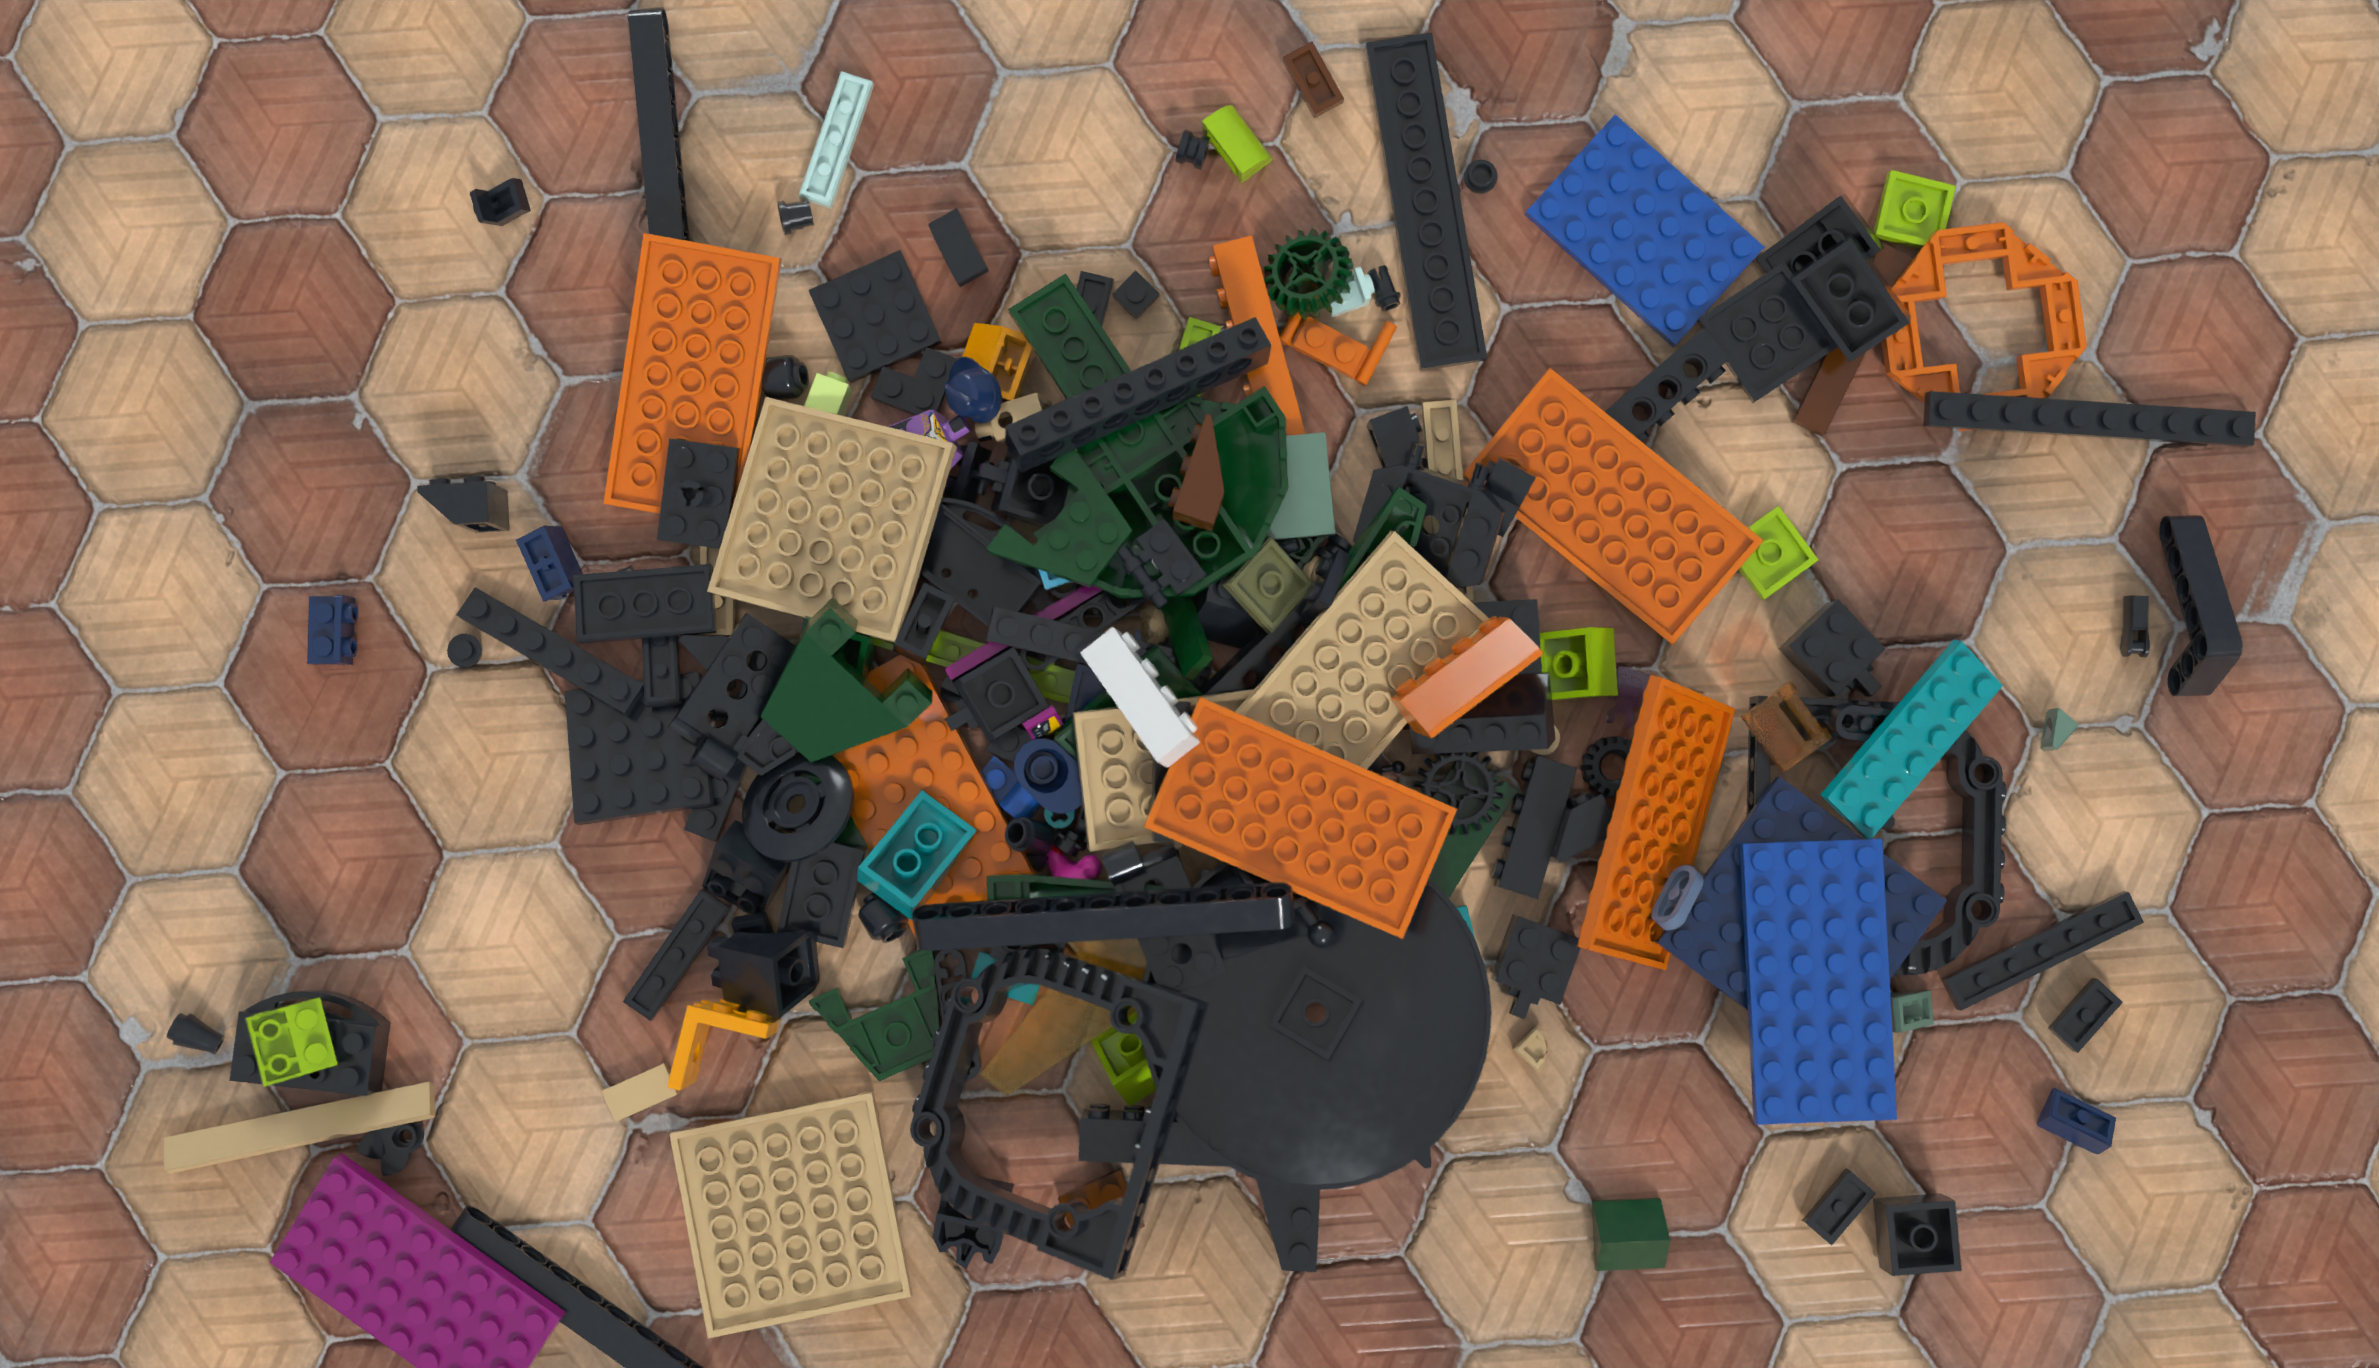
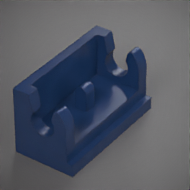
M544 525L516 540L543 602L567 598V593L574 592L573 575L583 573L562 526Z

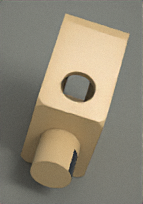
M1036 392L1001 403V408L993 420L986 423H975L978 440L984 442L995 439L1006 446L1005 426L1009 425L1012 420V423L1053 406L1052 401Z

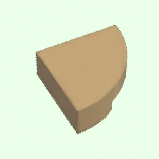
M1535 1024L1512 1048L1539 1073L1546 1062L1547 1043L1543 1031Z

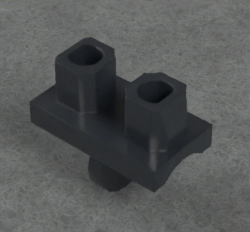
M969 441L968 445H959L963 452V458L955 465H959L961 468L958 477L948 475L944 493L953 499L975 504L978 494L984 496L987 486L993 484L975 477L979 464L986 463L994 466V463L989 462L992 451L973 441Z

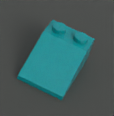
M921 790L858 867L857 881L912 920V912L916 908L925 905L977 830Z

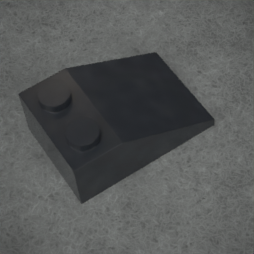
M1844 194L1758 256L1756 260L1766 273L1785 262L1793 274L1851 233L1856 237L1870 259L1885 249V247L1847 195Z

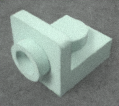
M1361 266L1353 270L1354 281L1348 283L1351 288L1350 294H1340L1343 303L1333 302L1331 304L1333 309L1332 313H1330L1331 318L1369 305L1372 298L1371 294L1375 293L1370 275L1363 274Z

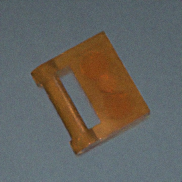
M1792 681L1779 687L1774 693L1741 716L1781 772H1786L1832 738L1827 728H1821L1796 694L1797 688ZM1783 700L1811 736L1806 742L1778 704Z

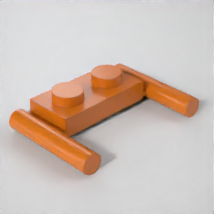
M1298 312L1294 317H1289L1279 337L1282 344L1290 346L1333 370L1354 379L1363 386H1367L1397 326L1392 322L1385 321L1372 348L1369 350L1366 345L1309 316L1306 320L1301 318Z

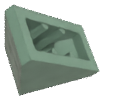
M1931 990L1890 993L1892 1032L1902 1033L1934 1024Z

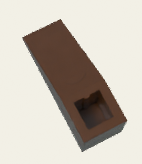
M1206 414L1203 424L1197 422L1190 442L1196 445L1192 456L1186 454L1179 474L1185 477L1181 488L1174 487L1168 506L1174 508L1173 519L1212 532L1223 501L1224 487L1212 416Z

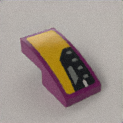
M1052 704L1022 722L1032 740L1045 739L1064 726Z

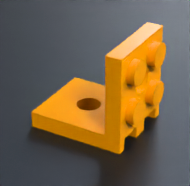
M702 999L701 1002L687 1005L667 1088L681 1091L696 1082L710 1025L766 1039L779 1031L782 1018L778 1019L755 1010L741 1009L740 1005L724 999H720V1002Z

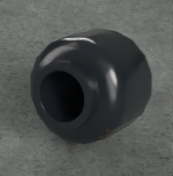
M794 355L766 358L761 389L766 397L777 400L800 397L804 392V388H807L809 384V374L805 363L800 362Z
M874 892L863 899L864 905L859 910L858 916L872 940H882L883 943H889L906 932V925L909 922L908 917Z

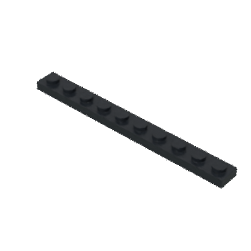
M1930 391L1925 393L1923 427L2248 447L2254 446L2256 412Z

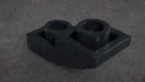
M957 208L928 224L942 256L960 287L989 272L980 249L972 239L964 218Z

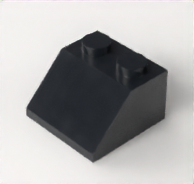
M1230 572L1198 594L1192 596L1207 640L1242 649L1255 637L1261 627L1222 585L1232 575V572Z
M1581 791L1568 798L1549 860L1550 862L1561 863L1606 839L1607 827L1613 814L1602 794H1591L1590 791L1585 793Z

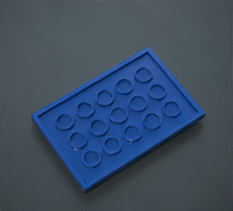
M1616 114L1524 214L1672 347L1683 338L1698 321V318L1703 316L1764 249L1760 242Z

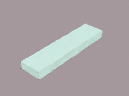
M841 71L798 195L800 199L832 209L874 87L873 81Z

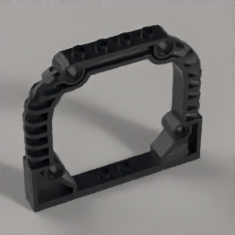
M1783 696L1749 697L1746 817L1770 785V765H1784L1803 747L1809 750L1830 748L1836 743L1839 736L1831 731L1829 716L1837 705L1852 703L1878 706L1893 711L1899 702ZM1846 715L1844 716V718H1843V720H1842V725H1843V724L1846 722V720H1847V716H1846ZM1877 718L1873 721L1872 728L1876 726ZM1815 724L1820 725L1824 733L1823 738L1819 742L1814 740L1811 735L1812 727ZM1967 730L1960 735L1944 754V757L1947 759L1946 773L1948 783L1952 790L1963 798L1961 883L1952 888L1946 896L1947 902L1944 905L1943 922L1921 936L1894 975L1925 974L1949 964L1972 943L1979 927H1989L1999 918L2000 904L2003 903L2005 896L2004 886L2001 883V869L2005 865V853L2001 849V835H2004L2006 830V820L2002 815V801L2006 798L2007 788L2003 781L2002 767L1999 762L1992 757L1982 756L1978 743ZM1977 765L1982 766L1985 773L1981 782L1974 775ZM1976 901L1982 907L1981 914L1977 918L1973 916L1971 911L1972 905Z
M1029 948L1009 953L986 967L977 978L960 980L955 984L951 995L945 1001L943 1008L945 1016L941 1028L938 1029L933 1039V1046L935 1048L932 1058L923 1071V1087L912 1107L914 1115L910 1127L911 1137L915 1143L924 1147L926 1167L930 1168L938 1192L943 1195L954 1210H957L967 1218L1037 1246L1038 1251L1112 1281L1124 1277L1209 1002L1135 976L1118 973L1062 952L1043 948ZM1028 984L1042 985L1109 1010L1113 1027L1120 1033H1136L1146 1049L1150 1062L1164 1067L1153 1104L1147 1108L1144 1114L1143 1126L1145 1130L1142 1140L1137 1142L1133 1150L1132 1160L1135 1162L1124 1198L1110 1200L1093 1210H1090L1082 1201L1077 1200L1061 1203L1053 1208H1049L987 1182L974 1173L962 1155L960 1149L965 1137L966 1124L964 1116L957 1105L983 1023L993 1021L1001 1014L1009 992L1012 989ZM974 988L978 991V1000L975 1004L971 999V992ZM1131 1007H1134L1137 1011V1020L1134 1024L1129 1022L1127 1016ZM932 1121H934L937 1127L935 1136L930 1131ZM1067 1211L1071 1213L1074 1219L1072 1229L1065 1222Z

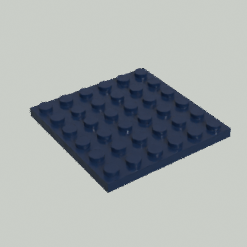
M1775 777L1704 874L1702 889L1684 924L1674 930H1663L1655 943L1748 1011L1740 844L1853 840L1863 838L1781 777ZM1883 853L1889 976L1891 979L1947 900Z

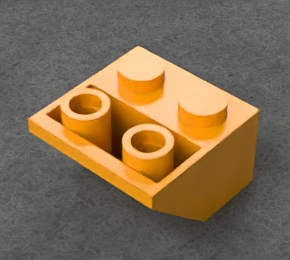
M974 323L962 357L973 359L996 377L1002 394L1001 403L1020 398L1035 352L1021 332L1004 326Z

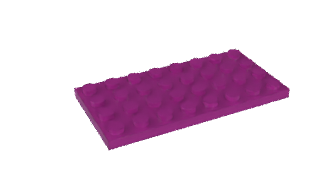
M343 1153L334 1157L269 1262L417 1368H530L566 1313Z

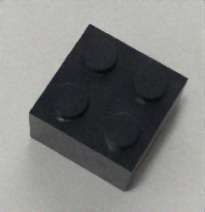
M1941 1193L1873 1198L1879 1268L1891 1276L1962 1271L1955 1200Z

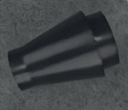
M180 1013L171 1024L166 1038L172 1040L173 1045L206 1051L215 1055L220 1049L225 1036L213 1030L190 1013L187 1016Z

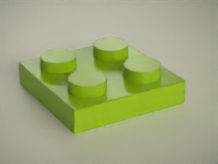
M1890 170L1886 174L1873 232L1878 239L1921 249L1932 233L1937 230L1946 229L1956 186Z
M1777 506L1748 527L1764 541L1738 570L1762 601L1819 559L1782 509Z

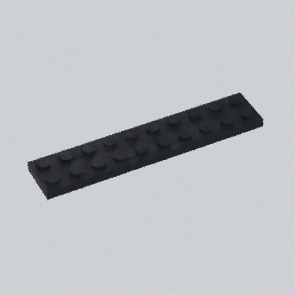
M1432 32L1367 42L1365 50L1419 370L1425 371L1486 361L1487 352Z

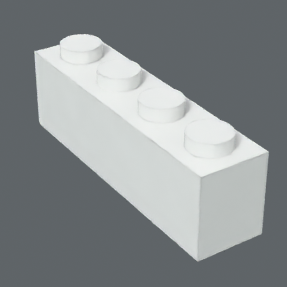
M1112 627L1080 653L1155 760L1168 768L1200 743V740L1194 733L1198 727L1186 712L1182 715L1175 707V704L1179 702L1167 685L1160 686L1155 679L1159 673L1147 658L1142 661L1136 652L1140 649V646L1129 632L1122 634Z

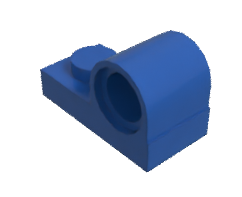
M993 756L983 768L982 773L999 805L1015 819L1020 817L1031 819L1041 805L1019 783L1015 776V771L999 758Z

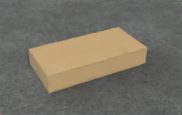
M667 1062L601 1091L614 1123L680 1094L679 1090L667 1088L671 1073Z

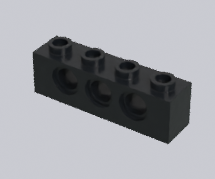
M1703 328L1605 412L1643 442L1650 436L1646 430L1652 424L1656 423L1660 427L1675 415L1671 409L1680 401L1686 405L1701 393L1697 386L1705 379L1711 384L1726 371L1722 365L1730 357L1706 329ZM1685 363L1692 364L1696 368V378L1688 377L1684 373L1683 365ZM1658 385H1666L1670 388L1672 392L1671 399H1664L1658 394ZM1633 406H1640L1646 411V421H1639L1634 418L1632 414Z

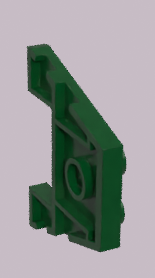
M1074 449L1057 457L1050 466V470L1078 491L1039 541L1033 545L1005 524L988 545L986 551L993 556H1000L1015 561L1017 564L1026 567L1030 566L1048 572V574L1091 587L1131 536L1132 529L1079 453Z
M919 950L902 958L916 989L915 992L858 1018L852 1019L839 987L808 1001L810 1006L826 1020L827 1025L845 1041L850 1050L879 1082L932 1058L935 1048L933 1046V1039L938 1029L941 1028L938 989L934 968V950Z

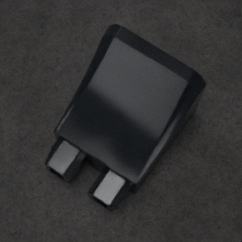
M798 930L769 934L736 932L730 938L717 936L707 945L708 956L719 960V966L713 969L711 974L712 986L722 989L724 1000L778 1019L811 994L819 983L820 974L816 936L813 931Z

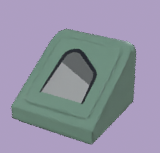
M2060 708L2047 710L2040 748L2043 751L2058 750L2078 727V723Z

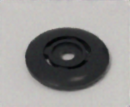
M798 751L796 755L762 776L758 774L746 793L742 809L744 832L752 846L762 855L779 862L802 861L828 848L842 833L853 808L854 789L847 769L832 755L810 762ZM808 774L819 778L822 783L816 785L812 780L801 777V775ZM796 796H804L806 799L805 807L798 813H790V801ZM778 824L783 829L796 831V833H779L774 831V828Z

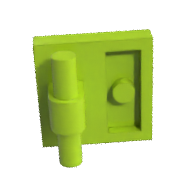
M320 997L275 1010L260 1012L245 1018L264 1087L338 1065Z

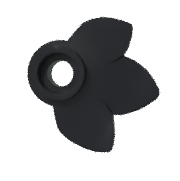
M412 1122L370 1131L361 1140L356 1150L368 1158L381 1159L382 1175H392L403 1170L408 1164L411 1152L417 1150L422 1145L424 1130L420 1123ZM405 1129L412 1133L410 1142L403 1138Z

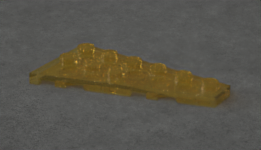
M1137 938L1086 941L1074 956L1127 976L1144 979L1147 961ZM1049 988L980 1075L1008 1096L1054 1064L1112 1028L1110 1011ZM1131 1007L1127 1016L1129 1017L1136 1012V1009Z

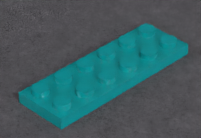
M1954 639L1820 795L1862 838L1872 839L2003 685L1962 641Z

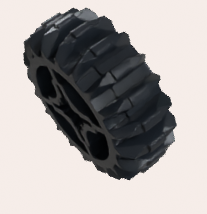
M1467 752L1458 754L1447 753L1445 757L1443 753L1434 754L1436 762L1427 756L1422 759L1424 764L1429 767L1427 771L1422 768H1416L1415 773L1422 776L1423 781H1412L1411 786L1421 788V793L1428 797H1431L1430 791L1443 794L1448 800V805L1457 809L1448 830L1449 836H1455L1457 826H1460L1463 836L1469 835L1468 824H1471L1473 829L1479 832L1482 830L1479 822L1480 818L1488 824L1493 821L1492 817L1486 813L1488 809L1492 812L1500 811V807L1493 804L1492 800L1493 798H1504L1503 793L1494 792V787L1504 785V781L1502 779L1492 780L1491 776L1497 774L1500 770L1497 766L1487 770L1485 766L1490 763V756H1485L1481 761H1478L1477 758L1480 752H1471L1470 756H1467ZM1456 761L1455 770H1453L1449 781H1432L1439 768L1449 762ZM1466 764L1472 766L1479 773L1484 789L1472 786L1469 783ZM1455 780H1459L1460 787L1473 791L1474 794L1465 793V795H1459L1460 799L1457 800L1455 799V793L1441 789V787L1456 785ZM1467 799H1483L1481 805L1473 814L1459 819L1460 810H1462L1463 804Z

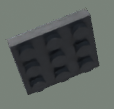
M900 250L808 290L850 383L880 371L883 366L889 367L925 351L926 347L932 348L942 343Z
M1785 262L1698 318L1697 321L1701 328H1705L1730 357L1726 365L1752 403L1838 348L1828 331L1791 281L1793 274Z

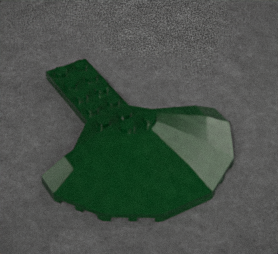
M1066 273L1008 309L1010 316L1066 399L1131 371ZM1265 386L1237 404L1223 401L1218 403L1194 396L1077 448V452L1132 529L1131 536L1121 549L1128 546L1134 555L1140 554L1143 550L1137 544L1136 539L1165 519L1206 573L1205 578L1180 596H1194L1257 556L1289 488L1286 417ZM1206 414L1212 416L1224 487L1223 501L1212 532L1173 519L1174 508L1168 506L1174 487L1181 488L1185 477L1179 474L1186 454L1190 456L1193 454L1196 444L1190 441L1197 422L1203 424ZM1069 485L1064 507L1078 491L1071 485ZM1053 521L1033 533L1037 542ZM1117 554L1093 584V586L1119 598H1144L1141 593L1142 587L1132 574L1128 575L1122 568L1124 563ZM1151 561L1143 566L1153 580L1161 577V574ZM1170 586L1162 591L1166 597H1177Z

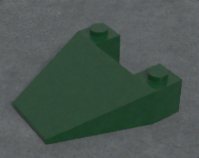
M833 597L807 622L761 714L762 719L810 762L906 728L932 704V690L909 668L880 693L836 652L856 633L858 621Z

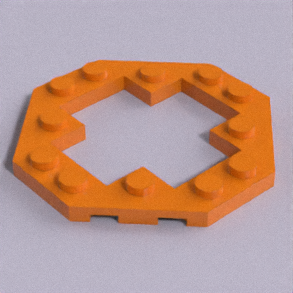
M2004 222L1937 230L1932 233L1925 245L1892 286V290L1907 309L1911 318L1909 324L1881 341L1885 372L1923 403L1925 402L1926 392L1960 393L1956 363L1923 367L1915 302L1940 300L1947 297L1943 265L2002 258L2007 291L2036 287L2040 289L2048 352L2016 357L2020 389L1985 393L1982 395L2046 399L2065 377L2066 371L2074 360L2079 358L2087 347L2078 280L2068 272L2063 273L2050 263L2051 259L2031 243L2026 244L2013 234L2014 230ZM1957 429L1960 432L1970 431L1969 429Z

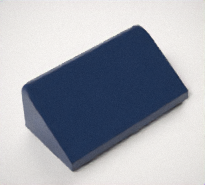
M2053 1088L2038 1118L2037 1126L2089 1152L2100 1154L2112 1146L2116 1117L2057 1088Z

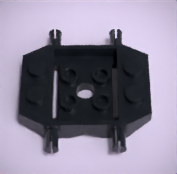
M1411 441L1407 460L1404 463L1373 470L1353 542L1356 543L1397 487L1406 490L1407 484L1411 483L1410 494L1427 505L1424 519L1428 515L1434 516L1440 524L1438 532L1430 534L1424 529L1422 523L1418 542L1414 546V550L1454 587L1462 588L1480 585L1483 583L1505 514L1504 509L1489 489L1484 486L1490 467L1488 465L1483 466L1482 463H1476L1470 482L1446 477L1419 464L1425 445ZM1468 503H1469V506H1468V509H1467V512H1466V515H1465V519H1464V522H1463V525H1462V528H1461V531H1460V535H1459V538H1458V541H1457V544H1456V547H1455V543H1456V540H1457V537H1458V534H1459V530H1460V527H1461V524H1462V521H1463V518H1464V514H1465L1467 505H1468ZM1454 547H1455V551H1454V554H1453V557H1452V560H1451V563H1450V559H1451V556H1452V553H1453V550H1454Z

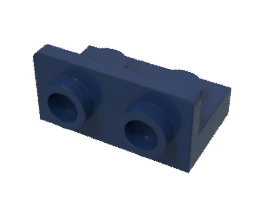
M345 595L309 596L307 664L353 665V657L357 654L354 623L358 620V607L355 603V598Z

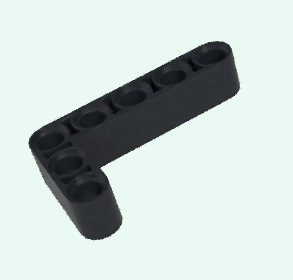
M2201 515L2164 516L2159 526L2160 541L2190 638V643L2168 672V689L2172 696L2211 695L2240 659L2242 654L2241 635L2204 518Z

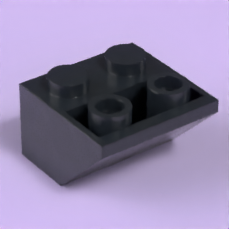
M469 476L464 477L463 483H451L450 479L429 480V485L417 486L418 493L454 525L475 533L510 531L508 491L496 486V482L485 481V477Z
M735 820L714 847L702 887L713 895L721 897L739 907L745 913L765 912L786 877L791 862H779L762 855L749 842L744 832L743 824Z

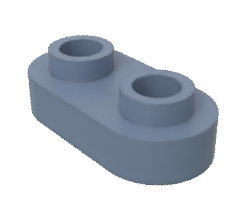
M1682 865L1670 874L1652 909V919L1664 930H1674L1684 924L1702 889L1703 877L1693 866Z

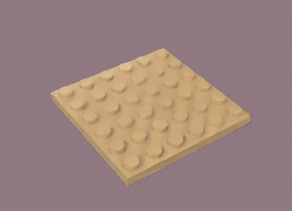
M765 397L707 592L801 618L805 616L813 617L833 597L858 621L856 632L895 642L908 615L957 446L951 442Z
M874 1091L674 1131L669 1134L708 1339L912 1296L911 1282Z

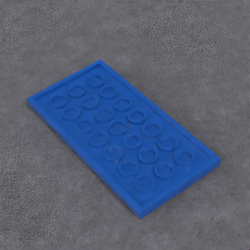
M1882 839L1740 844L1753 1123L1756 1125L1897 1120Z

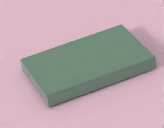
M1326 432L1286 436L1289 488L1266 537L1271 536L1274 540L1335 535Z

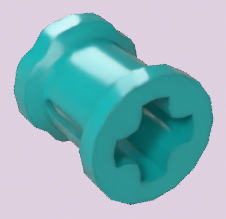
M1046 808L1044 810L1045 820L1054 828L1068 827L1076 818L1075 810L1066 813L1068 816L1066 821L1063 819L1055 821L1053 819L1055 812H1051Z

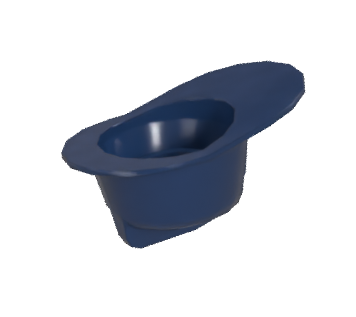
M969 357L958 358L953 363L949 373V380L944 385L947 403L950 409L957 415L970 418L979 423L990 422L997 416L1001 408L1002 394L1000 385L995 376Z
M1039 738L1030 740L1020 748L1015 756L1013 765L1015 776L1019 783L1041 806L1051 812L1062 814L1072 812L1082 805L1078 763L1060 745L1052 740Z

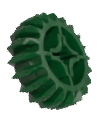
M1313 228L1308 236H1305L1303 231L1298 230V238L1292 240L1290 236L1286 235V244L1284 246L1275 243L1277 254H1268L1267 260L1270 265L1264 267V273L1267 277L1264 279L1268 290V296L1271 301L1276 302L1275 304L1279 310L1283 311L1286 309L1288 315L1292 317L1299 312L1301 318L1305 320L1310 312L1319 318L1320 310L1325 308L1327 312L1332 313L1331 304L1333 302L1343 303L1340 294H1350L1351 288L1348 283L1354 281V274L1351 271L1354 269V263L1349 258L1350 253L1347 247L1342 246L1340 239L1336 236L1331 239L1330 234L1325 230L1318 235L1317 231ZM1333 261L1332 274L1329 280L1326 281L1324 276L1329 270L1328 266ZM1292 267L1293 273L1288 278L1290 282L1285 286L1286 274L1289 268Z

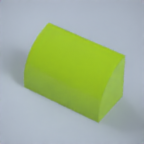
M1233 105L1225 106L1202 120V132L1205 136L1211 138L1210 143L1241 183L1273 161L1271 155Z

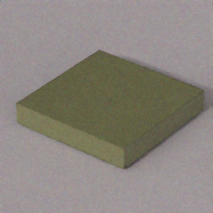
M1269 536L1265 537L1257 556L1238 567L1222 585L1267 634H1271L1303 600L1307 589L1313 582L1276 541Z

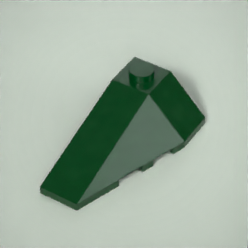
M1397 487L1348 552L1351 557L1336 594L1390 531H1395L1414 549L1418 542L1427 505L1402 488Z

